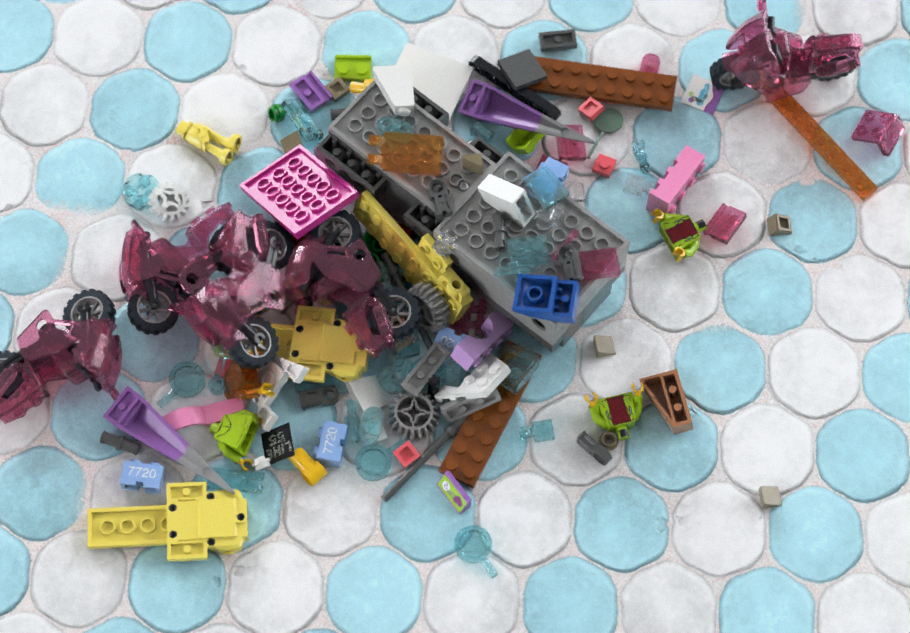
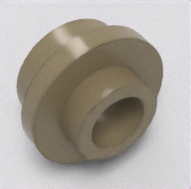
M604 432L601 434L599 443L605 449L612 451L618 446L619 440L615 433ZM609 439L612 443L606 444L605 440Z

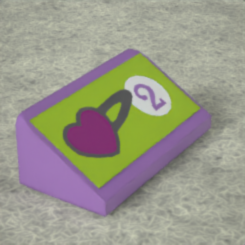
M447 470L438 481L437 487L458 514H462L471 507L472 499L451 472Z

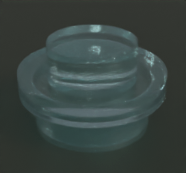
M215 376L208 382V390L213 395H221L227 389L226 381L223 377Z

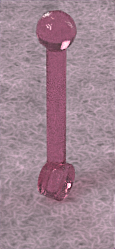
M573 229L571 235L562 246L569 244L573 238H577L578 230ZM559 249L551 254L552 260L558 259Z

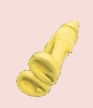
M182 120L175 133L181 135L182 139L188 141L205 153L208 151L219 158V162L224 166L231 163L233 153L236 154L242 142V136L239 134H233L230 138H226L212 131L207 126L191 121L187 123ZM210 140L213 141V142H215V143H217V144H219L220 146L224 147L225 149H221V148H219V147H217V146L211 144V143H210Z

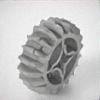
M420 282L413 285L407 292H411L418 300L421 310L420 327L423 326L426 331L429 330L431 333L442 330L451 319V310L448 308L449 304L445 301L446 298H443L442 293H439L437 288H433L430 283Z
M406 390L405 396L399 393V399L393 398L394 404L389 405L390 411H388L387 415L390 417L388 423L392 424L391 429L393 431L397 430L396 435L400 436L403 434L404 440L411 436V441H414L415 437L418 436V439L421 441L423 434L428 438L429 431L434 433V426L439 425L438 419H440V414L437 412H439L440 408L435 406L436 400H431L430 394L424 396V391L422 390L416 397ZM411 403L410 407L400 410L403 406ZM417 403L423 405L428 411L419 408ZM413 409H415V413H416V417L414 418V422H413V417H411V416H412V413H413ZM400 419L409 422L410 427L403 424ZM425 420H427L425 424L417 427L418 423L425 422Z

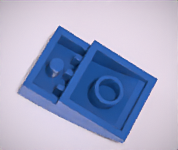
M518 274L512 311L538 319L575 324L580 294L579 282L559 280L557 276Z

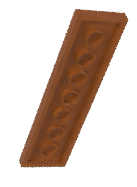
M535 56L547 74V79L527 87L533 92L585 100L592 97L600 102L672 112L677 76Z
M509 340L506 341L499 355L501 361H504L505 352H508L509 356L511 352L514 356L506 360V365L509 366L511 372L496 387L502 400L467 415V420L462 424L439 468V473L444 474L448 470L458 482L473 489L542 358V355Z

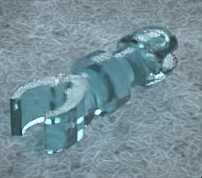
M635 139L632 142V148L637 153L636 158L640 162L641 172L647 174L651 168L650 164L647 163V153L644 152L645 142L643 139L639 142Z

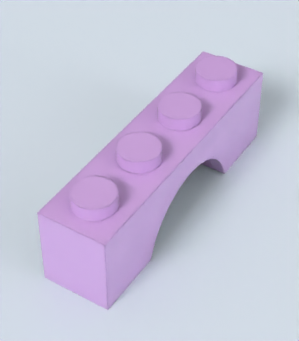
M496 309L481 326L485 338L477 339L467 335L457 344L450 357L466 371L472 366L476 368L483 360V356L487 358L493 351L492 348H497L503 342V337L507 339L514 330L511 328L515 323Z

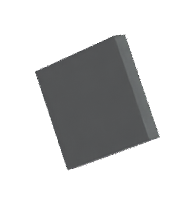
M530 49L497 61L498 67L514 91L547 79V74Z

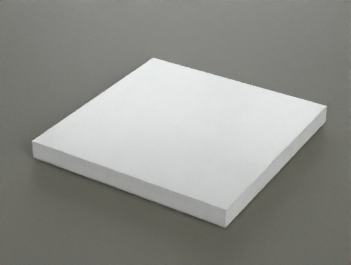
M406 42L396 65H412L413 87L448 112L450 122L471 78L474 67Z

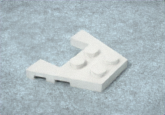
M490 353L487 358L482 357L481 363L470 375L464 378V382L459 387L444 385L434 398L438 403L444 401L443 399L457 401L460 397H465L466 400L488 397L509 375L511 370L508 365Z
M277 355L272 359V362L256 370L258 381L256 380L252 386V391L260 389L264 383L274 386V388L269 389L275 393L273 397H267L264 394L252 396L253 402L258 406V417L263 422L261 427L268 432L278 419L270 405L277 398L280 389L287 382L288 377L290 376L294 382L301 384L309 371L307 367Z

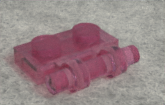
M483 298L479 299L477 306L473 305L472 301L464 316L455 323L450 324V329L457 331L458 335H462V333L469 335V329H474L475 336H482L483 330L481 326L484 323V317L488 309L486 301ZM472 313L477 314L476 321H471Z

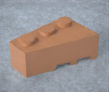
M677 369L639 379L644 385V392L674 434L694 430Z

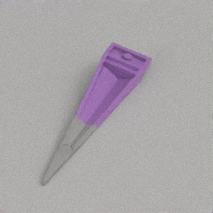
M472 79L458 110V113L481 122L596 144L594 140L540 113L497 88Z
M129 386L123 390L103 415L105 419L122 432L230 493L235 494V491L168 422Z

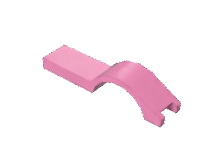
M241 396L206 406L183 407L163 416V418L175 431L194 425L209 427L213 422L220 424L225 414L244 410Z

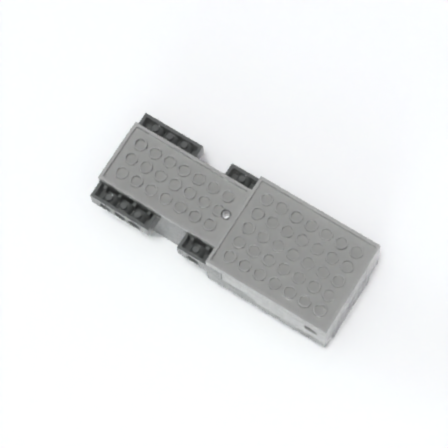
M373 80L328 126L329 134L316 146L317 158L361 192L368 190L389 214L420 238L429 233L453 260L450 267L472 291L552 352L558 344L563 347L611 294L612 284L624 272L630 242L559 188L556 189L558 193L550 206L529 196V182L532 177L536 178L538 172L510 151L505 155L480 136L469 144L447 127L449 125V113L415 87H413L414 115L405 117L395 115L375 80ZM482 154L483 175L462 167V155ZM489 174L525 189L536 213L524 228L507 216L504 217L505 228H507L508 232L506 235L507 251L505 252L495 251V241L492 236V214L500 211L485 202L478 190V186ZM441 179L445 182L453 208L452 216L440 219L435 217L436 212L428 191L429 183L432 180ZM434 185L432 190L435 193H439L443 188L440 185ZM565 244L575 247L579 253L583 280L579 282L580 294L575 324L548 321L513 312L512 307L518 274L557 276L559 280H566L564 268L560 265L558 252ZM572 249L565 252V259L572 256Z

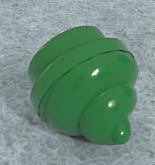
M273 104L268 108V116L272 122H281L287 114V109L280 104Z

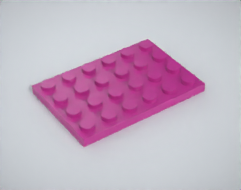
M301 144L239 185L248 197L296 239L306 235V233L360 197L356 189Z

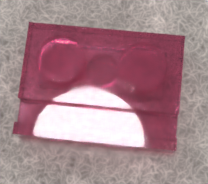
M565 125L583 135L582 125ZM556 137L559 161H562V159H567V161L586 160L585 142Z
M722 203L706 225L707 229L703 233L727 245L747 218V215L732 206L728 207L725 203Z
M616 247L578 252L583 273L582 281L620 276L621 272Z

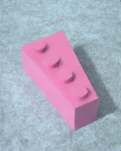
M686 145L674 160V167L670 166L666 170L663 179L660 178L657 182L655 189L652 188L649 192L646 209L650 212L660 209L663 213L673 214L677 208V202H681L687 193L685 190L693 186L697 173L701 174L706 166L704 164L705 155Z

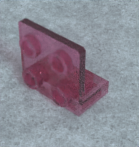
M866 110L851 138L855 141L877 144L883 156H890L905 127L898 114Z

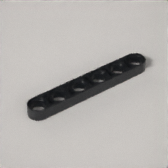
M474 55L469 61V66L474 67L475 72L527 106L554 120L561 116V111L555 105L529 88L525 87L514 91L502 71L482 57Z

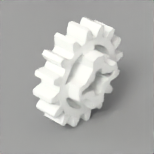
M166 181L164 186L160 182L157 187L153 188V193L149 195L151 200L148 205L153 206L151 212H157L156 218L162 216V221L169 218V221L172 222L174 217L176 220H180L181 215L185 216L186 210L190 206L187 204L190 198L185 197L188 192H182V185L176 187V182L170 185Z

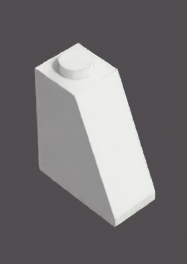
M412 65L373 66L374 80L393 113L403 117L414 115Z
M491 174L478 186V190L485 202L501 213H504L505 216L523 228L536 214L525 189Z

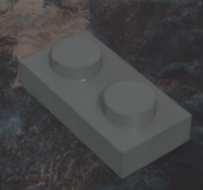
M575 29L540 32L538 35L541 52L577 48Z

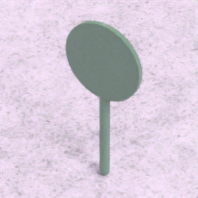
M606 107L594 119L596 128L601 132L595 141L596 144L591 148L587 159L591 158L604 133H613L622 127L623 116L617 109Z

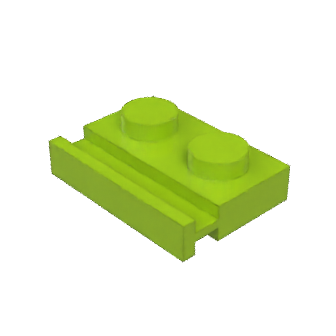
M335 55L334 79L340 77L344 82H364L366 79H371L372 55Z

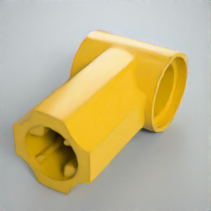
M302 447L295 449V455L289 457V461L301 472L302 477L311 487L328 474L322 464L314 461Z

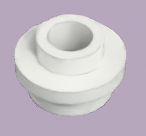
M261 456L254 459V464L251 465L252 468H255L256 472L270 467L269 462L271 460Z

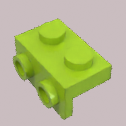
M514 128L505 142L515 154H529L535 149V145L545 134Z

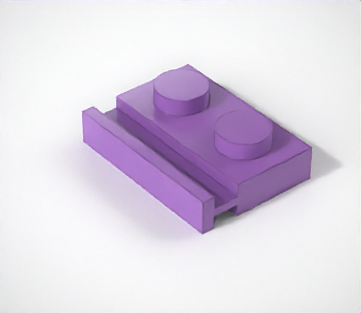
M312 71L289 84L290 89L311 114L326 105L328 101L333 100V96Z

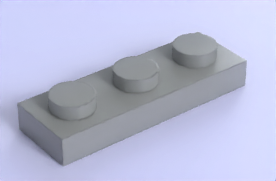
M435 341L405 378L401 386L417 397L428 384V378L432 377V374H436L451 352Z
M495 388L488 397L467 400L465 397H460L457 401H450L441 405L440 409L450 424L502 399L497 388Z

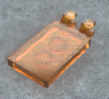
M388 131L383 133L382 136L369 135V145L381 146V155L368 154L367 164L380 165L379 167L382 168V171L441 176L444 136Z

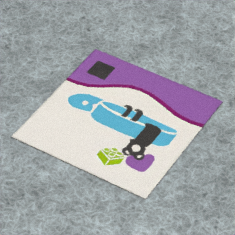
M693 74L681 102L713 115L724 90L722 88L717 89L710 80Z

